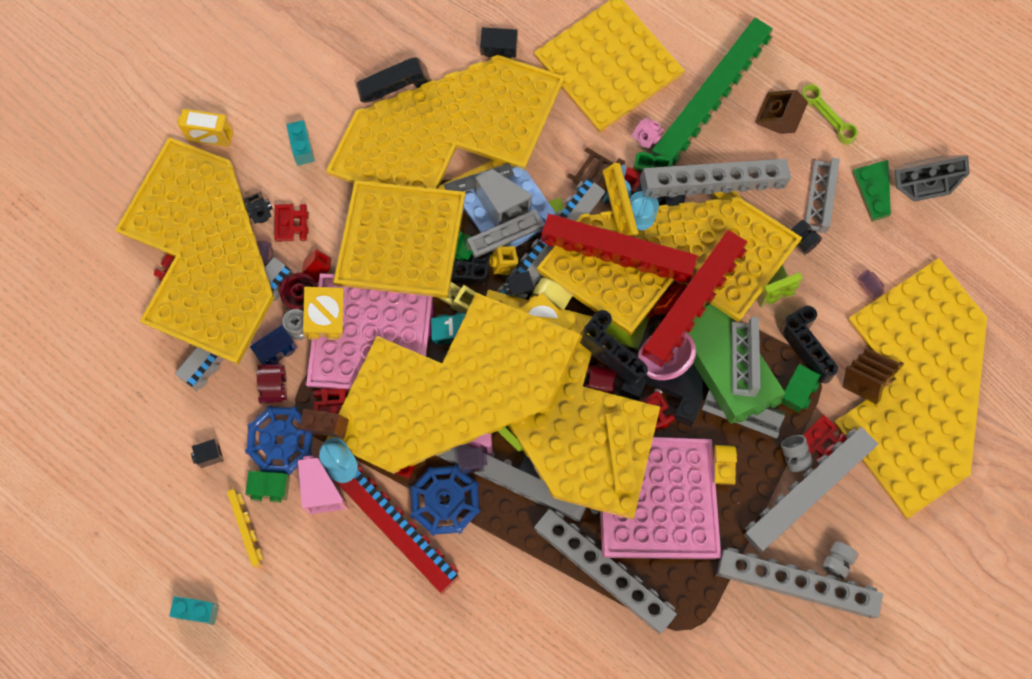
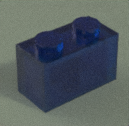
M281 325L251 345L250 348L262 365L278 364L282 358L291 356L295 349H297V346Z

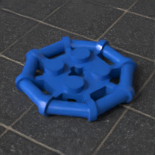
M270 405L254 421L248 423L245 453L252 458L261 469V472L291 475L298 467V460H303V457L312 456L313 434L304 430L298 431L293 425L294 419L299 424L301 422L302 414L298 411V407H272ZM276 415H289L287 421L277 420ZM271 418V422L264 429L259 428L266 419ZM256 431L261 433L259 437L260 445L255 446ZM305 434L304 449L300 448L299 439H301V435ZM278 436H284V443L282 445L280 443L276 444ZM262 450L267 455L266 462L258 455L257 451ZM297 451L301 454L290 463L289 459ZM273 460L284 461V466L271 464Z
M455 464V466L447 467L430 466L413 486H410V516L427 529L432 536L436 534H461L477 514H480L479 483L462 471L459 465ZM451 474L450 479L437 480L435 476ZM432 477L434 482L427 488V490L421 489L425 485V483ZM455 477L460 478L468 486L464 488L459 486L454 481ZM470 491L471 506L465 504V493ZM419 494H422L425 498V506L419 509ZM442 495L444 497L447 495L449 496L448 504H440V497ZM463 509L469 510L465 517L458 523L456 517L461 513V511ZM429 512L435 518L434 523L432 524L422 513ZM440 520H452L454 523L451 526H438Z

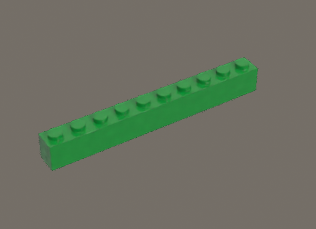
M756 17L752 20L652 149L651 154L654 157H668L673 160L672 165L674 166L679 162L680 154L689 149L690 141L693 137L696 139L699 136L702 125L709 123L712 118V112L718 111L722 105V99L724 97L728 98L732 92V86L734 84L738 85L743 77L742 73L750 69L753 64L752 60L754 58L757 59L763 51L762 47L770 43L773 38L771 36L772 27Z

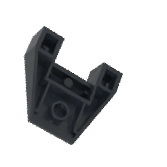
M693 363L687 371L673 379L656 380L646 375L638 384H631L625 380L620 395L625 398L639 401L647 384L682 400L674 418L676 421L692 427L702 405L703 378Z

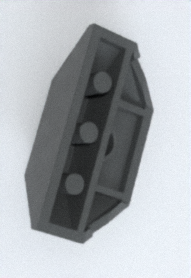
M968 155L938 156L905 163L895 169L896 188L914 202L950 195L963 179L970 174Z

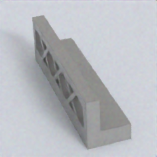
M832 158L830 163L814 161L805 221L809 224L810 219L816 216L820 221V227L810 225L811 231L826 234L830 228L840 161L838 158ZM818 167L828 168L827 174L821 177L817 172ZM821 182L825 187V191L819 194L815 189V185ZM817 199L823 205L818 211L812 206V203Z
M535 209L468 238L465 247L467 251L471 250L474 258L543 229L544 225Z
M751 317L748 323L732 322L731 324L732 395L756 397L761 389L758 317ZM736 329H746L747 335L742 339L736 333ZM740 344L747 349V353L743 356L737 351V347ZM740 362L747 367V371L743 374L737 369V364ZM742 379L748 385V390L737 389V382Z
M709 390L702 410L727 419ZM768 407L761 414H752L748 419L738 424L777 438L785 413Z

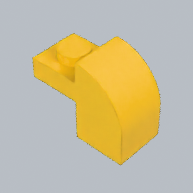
M714 445V484L735 485L736 447Z

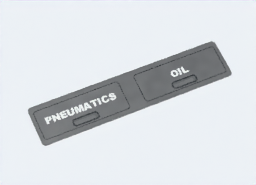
M509 163L492 168L505 178L514 176ZM480 173L445 183V190L465 192L476 188V177Z

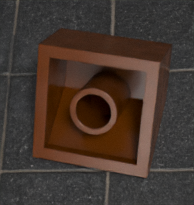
M798 90L768 92L755 123L780 134L795 133L808 102Z

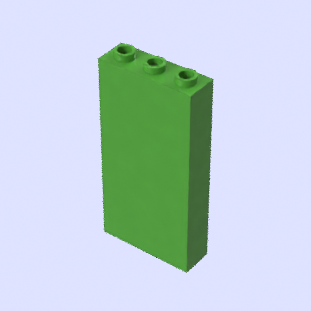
M711 304L705 306L706 311L701 318L697 317L694 321L696 325L690 333H686L691 336L696 346V356L693 364L730 424L735 422L741 423L752 414L759 415L765 411V408L770 406L774 408L780 405L786 393L761 354V389L756 397L732 395L731 324L737 321ZM736 329V333L742 339L747 335L745 329ZM741 344L737 347V351L742 356L747 353V349ZM742 362L737 364V369L742 374L747 371V367ZM741 379L737 382V389L748 390V385Z

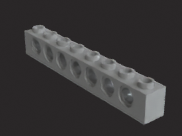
M787 159L644 168L640 176L643 196L658 198L660 196L675 197L678 195L692 196L700 193L712 194L714 192H746L754 189L762 191L768 188L782 189L791 180Z
M549 509L536 524L534 531L659 635L662 634L677 615L674 612L675 608L669 602L665 601L663 603L658 599L659 594L653 589L649 588L647 590L642 585L643 581L636 575L630 576L623 564L620 562L615 563L610 558H602V549L599 550L595 547V542L586 535L584 538L578 533L580 530L573 523L567 524L560 512L557 510L553 512ZM561 526L564 529V533L560 536L553 533L554 527ZM571 539H577L580 546L573 549L569 546L568 542ZM592 552L595 554L596 559L588 562L585 560L584 554ZM602 565H608L611 568L609 575L601 573L600 567ZM618 578H624L627 581L625 588H619L616 585ZM634 591L641 592L643 600L635 601L632 598V593ZM650 604L658 606L659 613L657 615L649 613L648 606Z
M727 548V550L721 551L716 576L867 618H879L883 593L877 592L875 587L865 586V588L857 586L858 583L845 580V583L837 581L838 578L835 576L825 575V577H822L813 570L806 569L804 572L798 570V566L779 565L778 561L774 559H766L765 561L758 559L759 556L755 554H739V550L734 548ZM736 561H741L744 564L743 571H739L736 568ZM757 566L764 570L762 577L756 574L755 569ZM776 572L783 574L784 579L782 582L776 580ZM796 577H799V578L802 579V581H803V586H802V588H800V587H798V586L796 585V583H795ZM817 582L823 587L822 593L817 592L815 589ZM836 588L842 591L841 599L835 595ZM856 593L862 597L861 604H858L855 600Z

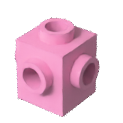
M645 118L639 122L632 137L639 141L638 143L641 146L651 148L662 138L661 135L664 129L660 127L658 122Z

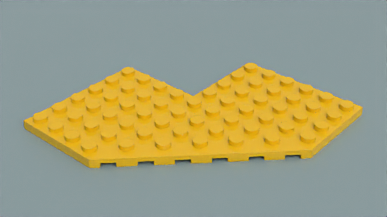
M496 55L486 62H478L468 66V69L461 72L455 71L445 75L443 79L438 81L432 80L422 84L420 88L411 91L409 89L397 94V97L392 99H384L374 103V106L356 110L326 173L353 184L355 181L437 189L457 148L504 164L509 163L513 167H520L525 170L563 86L565 76Z
M168 137L115 229L120 235L175 257L139 322L239 365L275 298L232 162Z
M733 197L731 200L721 201L720 199L706 200L704 203L688 202L679 203L677 206H659L653 225L646 230H638L639 234L635 238L698 255L691 280L727 230L748 241L745 248L748 250L742 260L738 259L736 261L737 267L732 274H727L725 277L727 278L726 283L721 289L717 288L715 291L717 295L711 305L737 322L742 320L762 293L764 286L769 284L802 239L801 236L740 197ZM613 211L600 212V214L596 215L581 214L576 220L619 233ZM555 246L536 269V272L545 278L557 282L567 293L595 312L599 310L609 312L612 317L611 323L630 336L674 282V279L661 278L656 274L640 272L632 267H622L611 261L604 262L600 258L587 257L575 251L569 252L558 246Z
M940 258L848 318L847 321L865 344L872 348V351L898 363L901 361L904 365L892 377L894 381L883 388L881 401L878 404L865 400L833 423L838 427L839 432L845 436L853 428L857 431L862 427L878 443L861 461L906 520L970 476L972 468L987 316Z
M488 290L486 295L488 298L513 308L523 307L529 301ZM558 308L573 324L572 331L579 334L592 319V316ZM579 343L549 410L529 416L530 418L515 424L512 423L508 427L517 437L520 446L526 456L530 458L541 480L544 481L554 499L633 520L660 407L583 387L591 352ZM626 413L636 492L615 493L605 422L606 414Z
M476 293L443 363L376 336L339 412L340 415L349 419L345 439H339L346 443L354 456L394 474L399 472L400 469L416 465L429 457L440 455L450 451L451 448L474 441L480 436L491 434L503 429L507 425L530 418L529 416L547 411L582 339V335ZM328 436L326 440L337 437Z

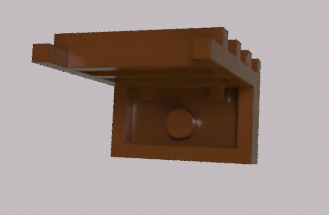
M587 147L585 152L590 154V156L576 176L569 173L567 177L573 180L575 184H579L582 181L580 179L592 160L597 158L599 162L588 176L592 180L603 163L610 166L613 162ZM618 158L616 163H620L621 166L625 165V161ZM602 175L597 185L606 191L601 198L604 199L608 190L604 175Z
M871 347L865 348L864 352L859 354L858 358L854 359L850 366L846 367L842 388L878 404L881 401L885 384L903 367L904 363L901 361L898 363L872 351Z

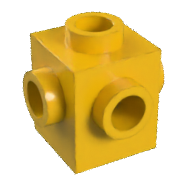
M503 246L495 249L489 260L494 274L509 275L516 268L518 257L515 246Z

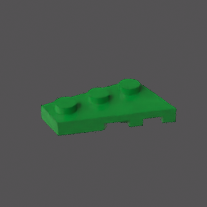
M888 160L854 169L852 174L871 221L889 217L891 215Z

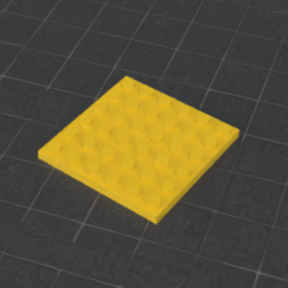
M624 0L608 1L534 52L535 58L547 71L565 76L562 90L599 133L685 73L683 67Z
M355 181L336 267L334 285L448 298L466 192Z

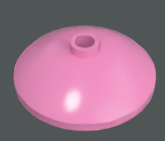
M687 333L683 336L685 338L680 348L676 347L674 349V356L671 362L668 364L665 362L662 368L642 356L643 347L650 339L649 337L642 344L638 353V358L645 362L648 367L646 375L656 380H669L687 371L696 356V346L691 336Z

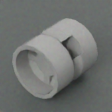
M292 309L283 317V326L288 335L294 340L307 338L303 335L304 312L299 309Z
M793 435L781 442L782 451L788 469L791 472L805 471L813 465L805 436Z
M835 541L830 550L831 556L826 557L822 568L831 575L845 580L851 570L849 565L855 563L859 554L850 546Z

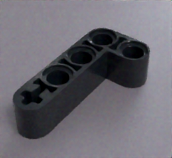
M414 57L358 81L356 87L360 101L362 103H369L411 84L416 88H420L422 84L431 80L426 65L419 58Z
M490 252L485 253L486 258L484 259L472 256V262L454 261L451 282L471 285L485 284L489 278ZM458 270L466 271L463 275L456 274ZM479 271L485 273L482 277L475 275Z
M804 306L786 317L781 326V333L805 365L820 375L818 381L827 384L838 372V366L809 329L817 318L816 309L812 306Z
M599 310L580 333L582 335L580 344L631 384H638L648 373L647 365L605 332L612 322V317L606 310Z

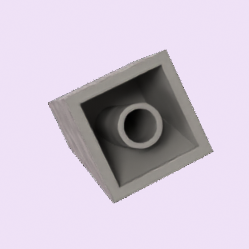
M495 170L483 171L476 177V195L496 226L531 212L532 195Z

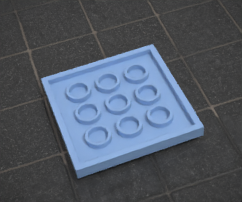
M512 166L514 176L507 179L532 195L531 211L536 209L543 225H545L548 213L555 215V211L526 169L523 170L520 167ZM476 188L467 191L464 211L478 232L482 233L496 227L478 199ZM543 229L533 232L504 246L517 247L522 243L528 241L529 239L542 233Z

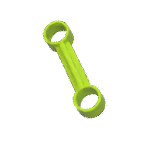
M814 84L805 86L801 95L807 100V105H813L838 131L837 138L842 144L849 145L853 143L858 135L857 127L851 123H844L820 97L821 90L818 86ZM812 91L817 95V98L809 99L806 97L805 92ZM842 130L851 131L854 137H844L842 135Z

